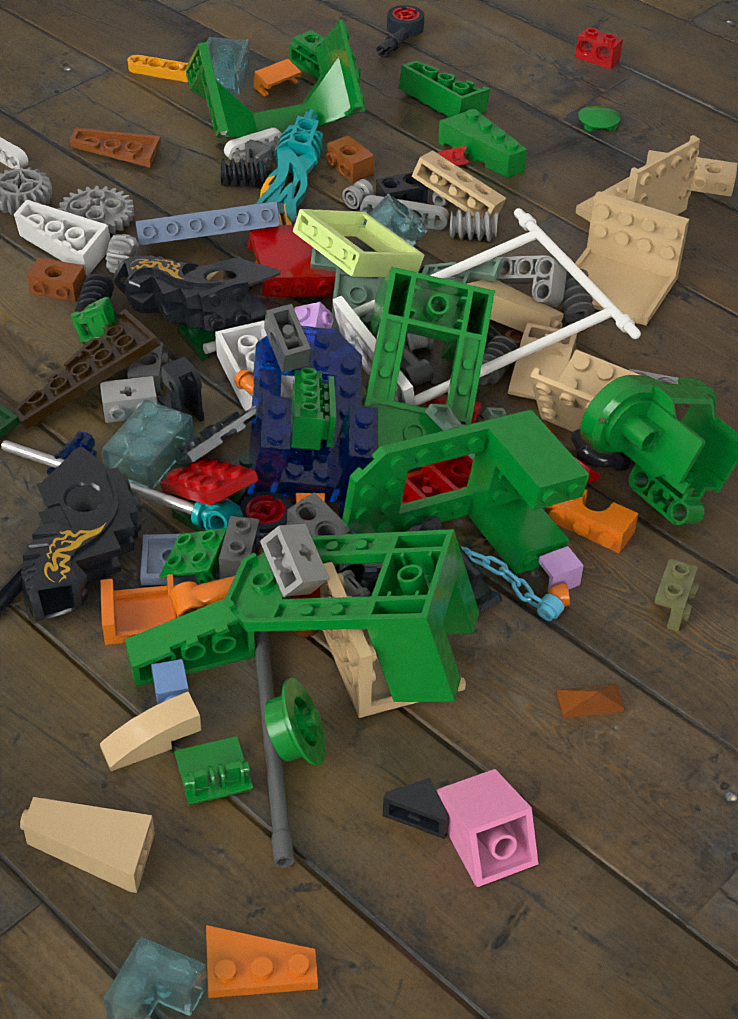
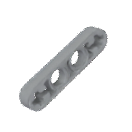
M375 195L366 196L360 206V212H366L375 220L434 230L444 229L449 219V212L441 206ZM395 207L398 209L399 214H391L388 208ZM410 211H418L421 217L414 218L411 216Z

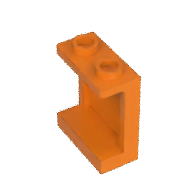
M173 574L167 575L168 585L115 591L113 579L100 580L102 629L105 645L125 643L124 639L178 618L170 598V591L176 586L174 585Z

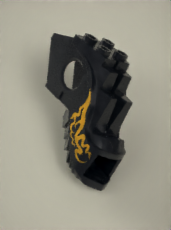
M135 255L122 261L113 277L115 285L126 295L129 304L137 312L162 314L167 323L177 322L190 328H200L206 331L216 332L251 324L252 321L264 317L266 310L282 306L280 303L249 294L250 286L280 275V271L242 259L241 257L198 266V264L192 262H183L161 256L157 258L152 255ZM226 270L236 274V278L232 280L208 281L206 279L208 274L215 271ZM122 277H127L124 282L120 281Z
M84 447L75 449L47 478L37 484L38 490L47 506L44 511L39 512L44 525H40L32 534L33 541L27 545L28 550L23 555V564L21 565L24 604L32 624L80 609L88 597L85 585L121 572V564L118 557L134 550V539L138 538V531L141 530V522L138 517V512L142 510L141 503L137 495H131L128 477L126 475L122 476L118 467L109 469Z

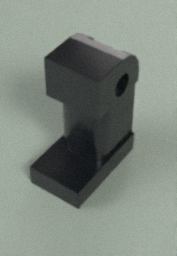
M184 356L161 366L163 383L170 389V393L158 398V406L181 430L187 428L185 407L199 422L204 421L201 394L202 381L194 365Z

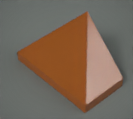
M617 683L556 690L562 718L624 712L625 709Z

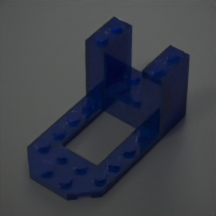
M301 325L311 348L308 366L302 368H313L318 372H322V380H328L329 376H334L336 422L332 447H327L326 440L321 439L320 450L292 448V398L281 397L282 375L294 376V370L282 373L269 339L265 336L256 343L254 351L252 406L261 405L257 418L251 421L248 466L249 469L256 471L259 481L247 486V493L277 492L289 498H296V493H325V501L341 503V500H346L350 475L359 467L364 469L374 460L372 454L378 449V407L361 406L362 355L336 329Z

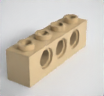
M433 150L419 158L412 174L413 178L465 212L470 210L473 217L476 211H479L481 218H483L485 212H489L490 219H492L495 212H498L499 215L506 200V197Z
M649 150L646 165L667 153ZM697 157L691 191L732 197L738 163Z

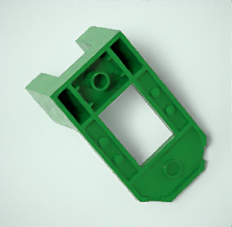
M391 267L376 293L369 329L376 339L360 422L377 449L383 445L443 431L426 414L427 408L393 401L406 333L444 341L441 359L454 361L446 405H449L462 425L471 424L495 290Z
M527 410L380 446L372 454L374 460L364 469L359 467L350 475L342 520L355 533L364 534L407 532L410 527L432 515L439 517L441 522L468 515L516 575L542 567L539 564L540 556L567 547L569 539L543 508L583 497L590 474L532 410ZM475 453L467 487L401 504L408 470Z
M454 529L311 536L323 564L332 562L333 565L383 563L372 596L289 599L290 596L283 597L265 552L258 556L252 553L242 559L224 599L227 610L247 632L367 629L394 702H455L461 677L447 634H473L479 610Z

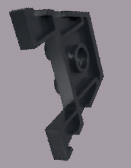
M257 404L241 415L237 411L230 413L221 421L211 424L200 431V437H196L193 440L189 439L178 447L180 452L173 457L179 466L192 463L223 443V440L238 433L255 418L259 419L267 412L261 404Z

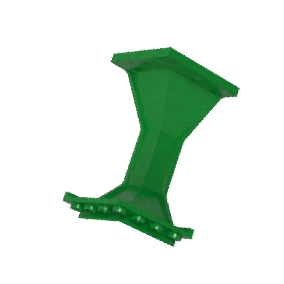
M339 20L321 45L315 47L320 77L300 105L256 113L251 112L216 80L207 42L197 44L185 68L190 91L207 100L216 138L236 139L270 128H277L283 133L289 125L295 124L297 116L304 117L305 112H309L310 109H313L314 113L318 115L316 119L319 121L318 128L366 111L364 94L359 83V73L355 66L354 52L348 43L349 30L347 26H344L343 20Z

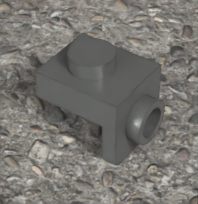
M252 139L245 143L246 162L249 161V158H252L253 163L256 164L258 158H261L263 165L266 163V171L269 170L273 164L272 147Z

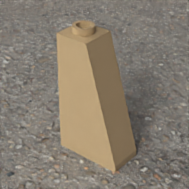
M479 280L467 283L495 290L490 319L521 332L525 331L527 323L562 329L563 313L546 304L537 302L534 298L498 280L496 282Z
M33 797L29 810L25 809L23 811L20 821V828L24 830L28 845L129 892L137 893L155 835L152 815Z

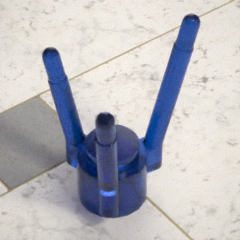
M79 431L71 441L54 455V458L65 460L75 449L84 447L93 456H96L97 452L93 449L95 440L89 433ZM50 467L46 473L50 475L56 468Z

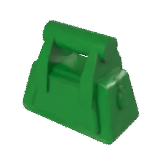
M104 297L89 304L83 311L74 312L70 315L81 343H87L93 338H99L105 333L103 328L109 322L113 323V325L117 322L109 297Z

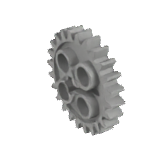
M96 186L93 190L86 187V191L77 189L78 194L69 193L70 198L64 197V202L59 203L60 208L58 210L108 225L109 232L113 235H116V230L124 231L123 226L129 227V221H133V216L135 215L133 200H130L129 195H124V191L117 192L116 188L108 190L107 186L103 189H99Z

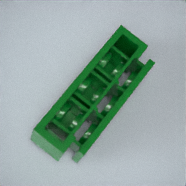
M310 30L293 37V42L289 43V60L295 66L318 80L320 68L315 47L320 46L325 38ZM356 66V70H357L358 73H359V83H360V75H361V74H360V68H359L358 66Z
M313 368L294 370L291 397L292 448L320 450L321 439L326 440L327 447L333 446L336 422L334 376H329L328 384L321 383L322 372H318Z

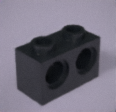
M413 172L376 179V196L427 204L428 187L413 178ZM395 207L388 208L389 212L398 210Z

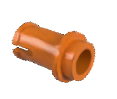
M242 369L235 375L234 381L237 388L244 389L256 401H260L266 396L268 387L258 381L252 371Z

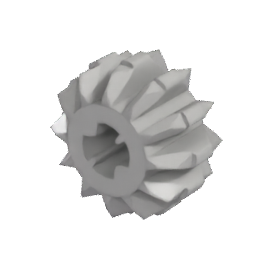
M126 234L113 235L111 241L108 242L107 256L105 258L107 260L106 266L110 272L115 273L122 261L139 254V243L135 237Z

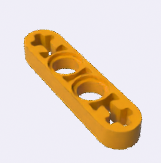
M132 55L127 59L128 70L132 73L188 82L185 72L188 63L144 55Z

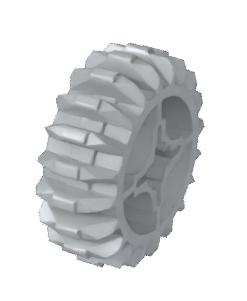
M23 167L20 169L13 168L10 171L4 170L3 174L0 173V210H2V213L9 212L10 215H14L26 200L42 205L50 204L53 191L51 181L46 176V173L40 172L39 169L32 170L31 167L28 169H23Z

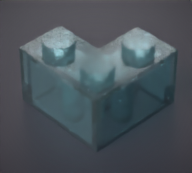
M389 193L368 214L411 246H414L428 231L416 213Z
M140 936L103 998L107 1019H149L158 1002L191 1016L208 985L205 964Z

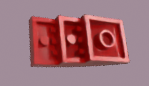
M468 455L422 466L421 470L407 474L401 504L467 487L473 460Z

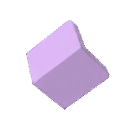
M568 546L539 557V564L550 577L548 591L553 585L567 583L568 590L580 585L584 565Z

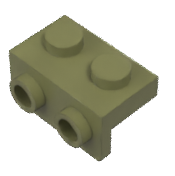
M674 559L668 560L654 602L657 605L671 608L667 628L679 631L682 620L687 622L689 620L693 604H689L688 601L689 599L695 601L699 583H695L694 580L698 566Z

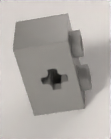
M153 376L100 383L105 423L158 417Z
M306 524L278 526L260 540L283 597L311 594L329 580V576Z

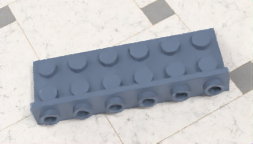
M275 201L135 222L139 244L147 245L280 226L279 214H285L284 204Z

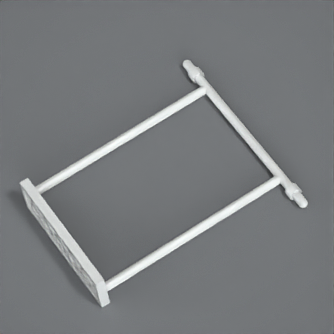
M520 208L514 211V215L519 220L520 226L525 231L530 232L430 275L443 279L450 278L537 239L604 308V310L483 364L480 377L611 317L616 321V326L623 333H628L633 339H638L641 336L640 330L635 326V321L628 314H623L536 224V220ZM341 295L332 299L339 337L345 345L350 343L355 345V356L364 370L370 375L376 339L359 317L373 311L375 300L352 309ZM399 369L393 401L419 406L447 393L450 380L414 396L413 386Z

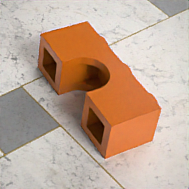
M586 489L583 497L545 508V512L556 525L617 553L621 552L635 533L639 514L615 502L603 511L590 510L585 507L588 493Z

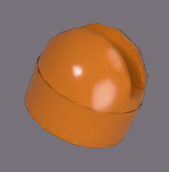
M567 583L553 585L549 589L548 594H552L560 599L564 607L570 606Z

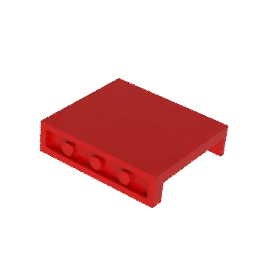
M280 225L249 230L247 247L248 250H254L257 263L280 271V275L263 281L261 296H333L336 272L310 268L312 246L293 232L295 225Z

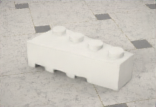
M26 200L14 214L21 237L63 262L84 265L86 276L90 275L107 253L108 242L111 241L108 225L30 200Z

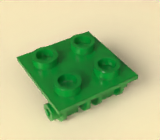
M227 528L180 534L159 576L160 579L167 578V575L173 574V577L195 574L199 584L213 581L215 571L219 569V557Z
M237 736L174 751L188 806L253 790L249 776V764L247 760H244Z

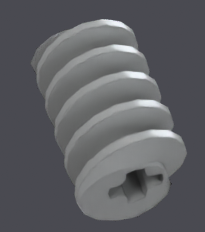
M458 209L455 216H453L451 210L450 238L454 239L456 233H458L460 240H463L467 233L470 241L477 234L478 241H481L483 236L486 235L487 241L491 242L493 236L496 237L498 212H495L493 218L490 219L489 212H485L483 218H481L479 211H476L474 217H471L470 210H467L465 216L462 217L461 210Z

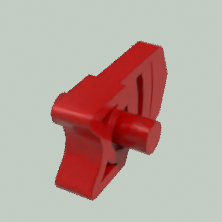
M465 146L437 153L456 166L469 163L464 157Z

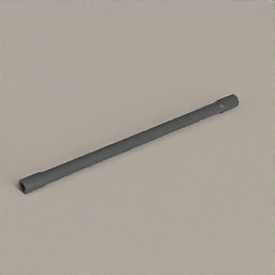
M255 631V656L273 831V859L275 866L284 868L294 864L292 835L289 831L282 758L272 744L264 714L266 702L275 698L269 632Z

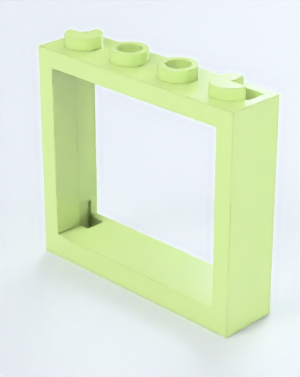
M300 209L293 229L295 234L352 277H386L391 267L418 273L424 258L423 253L366 212ZM344 236L358 237L377 252H364Z

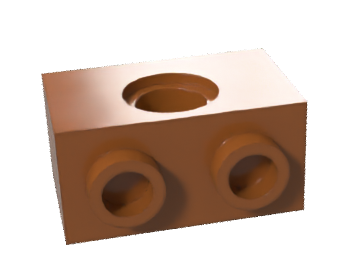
M349 135L327 143V163L352 183L374 174L375 155Z
M38 257L27 273L30 294L76 302L79 298L84 279H86L84 265Z

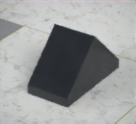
M430 778L385 793L383 797V817L445 839L449 815Z

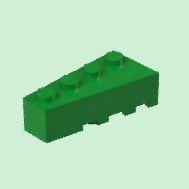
M417 60L401 66L398 88L406 92L407 95L415 97L421 103L431 106L437 112L443 113L448 117L458 115L470 109H476L481 114L486 112L490 88L483 86L482 89L474 87L475 83L472 81L456 80V75L439 73L438 68Z
M224 599L124 639L127 660L135 687L153 683L151 664L183 659L185 674H190L255 658L254 632H247L227 610Z

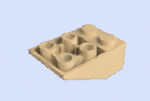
M527 323L520 347L560 329ZM577 333L517 360L508 394L536 400L530 378L535 367L540 369L542 376L558 382L575 352Z

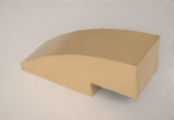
M185 692L131 719L100 743L101 751L110 771L171 750V741L201 731L200 714L189 692Z

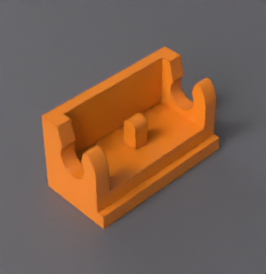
M289 59L280 61L255 71L253 88L261 95L267 96L269 93L264 88L270 89L271 86L289 80L294 85L298 84V80L294 77H301V71Z

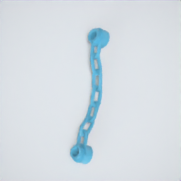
M461 547L472 562L482 565L485 569L496 575H502L503 578L512 584V589L518 598L538 608L537 613L546 621L557 619L564 610L563 603L556 596L545 594L541 599L534 595L527 581L518 578L508 570L505 562L494 556H484L471 551L467 547ZM472 556L478 557V558L483 559V560L481 561V560L475 559V558H473ZM490 560L501 565L499 571L489 566ZM521 583L525 586V588L528 591L524 594V597L518 590V587L521 586Z

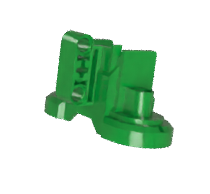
M624 375L616 378L602 388L588 405L580 425L582 439L599 453L623 452L636 464L629 475L630 487L675 525L699 523L704 517V507L700 502L704 493L712 490L719 493L738 463V431L715 414L716 393L710 386L698 378L679 377L677 380L678 384H665L646 375ZM675 404H691L682 421L677 419ZM601 417L605 419L604 422L599 421Z

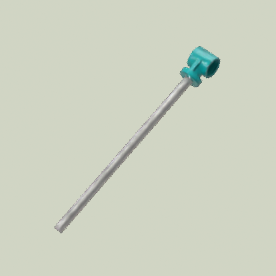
M8 440L3 441L1 446L4 451L57 468L64 461V459ZM130 482L131 494L191 514L192 523L205 527L206 531L227 528L230 516L243 517L240 507L231 501L221 504L214 503L212 505L200 502L194 504Z

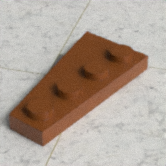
M75 128L70 137V147L149 168L161 145L160 136Z

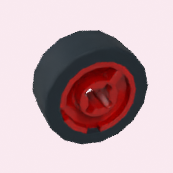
M399 5L391 8L387 13L388 31L394 34L400 27H404L408 30L404 35L409 33V37L422 33L424 29V12L420 8L410 5Z
M262 491L247 496L241 502L240 509L244 518L259 519L260 533H270L276 527L287 524V509L292 506L285 496L277 492Z

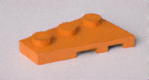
M206 925L209 998L318 989L315 949Z

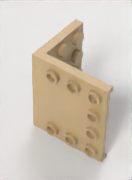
M692 135L689 142L639 169L632 168L630 177L602 192L678 215L687 209L692 179L695 174L696 158L699 154L700 139ZM594 196L576 206V214L591 222Z
M598 191L594 196L587 248L575 264L579 269H584L588 272V278L623 314H628L635 323L647 326L678 279L689 219ZM593 298L592 304L594 305V308L598 310H604V308Z
M575 350L558 382L542 376L540 369L536 367L530 378L541 419L574 432L580 429L581 421L588 405L602 388L621 376L639 374ZM601 417L599 421L604 422L605 419Z
M332 562L323 564L329 580L320 586V598L352 597L351 595L347 596L345 593L346 586L342 573L337 574ZM367 629L322 630L359 718L418 703L393 701ZM464 677L461 678L458 692L465 690L466 681Z

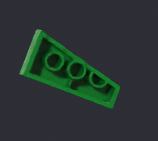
M470 109L439 121L438 144L442 146L448 144L452 146V149L465 146L464 153L469 155L470 160L484 162L486 168L506 178L525 172L527 149L476 109Z

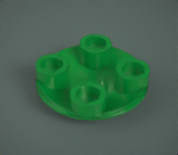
M603 105L586 106L578 113V118L584 124V129L587 131H595L596 129L614 131L620 122V114L613 108Z

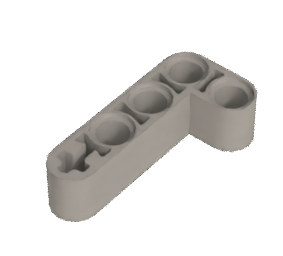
M546 255L495 257L501 258L503 263L497 278L498 281L504 284L533 283L532 296L534 300L550 307H556L561 304L564 298L567 270L557 259Z

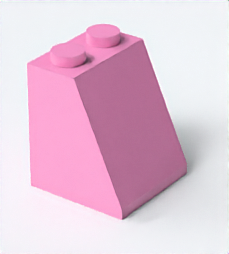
M496 769L436 790L449 815L447 833L477 887L538 865L532 807Z

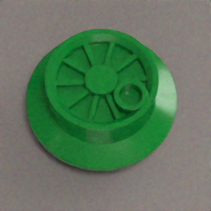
M289 678L283 684L282 695L268 700L265 704L264 714L268 734L277 753L286 762L303 757L310 765L320 766L323 764L326 755L325 737L320 714L305 687L297 679Z

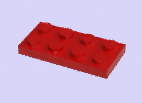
M203 456L190 463L191 465L184 469L178 468L166 474L167 477L160 480L159 483L164 492L206 505H212L259 481L256 471L253 469Z

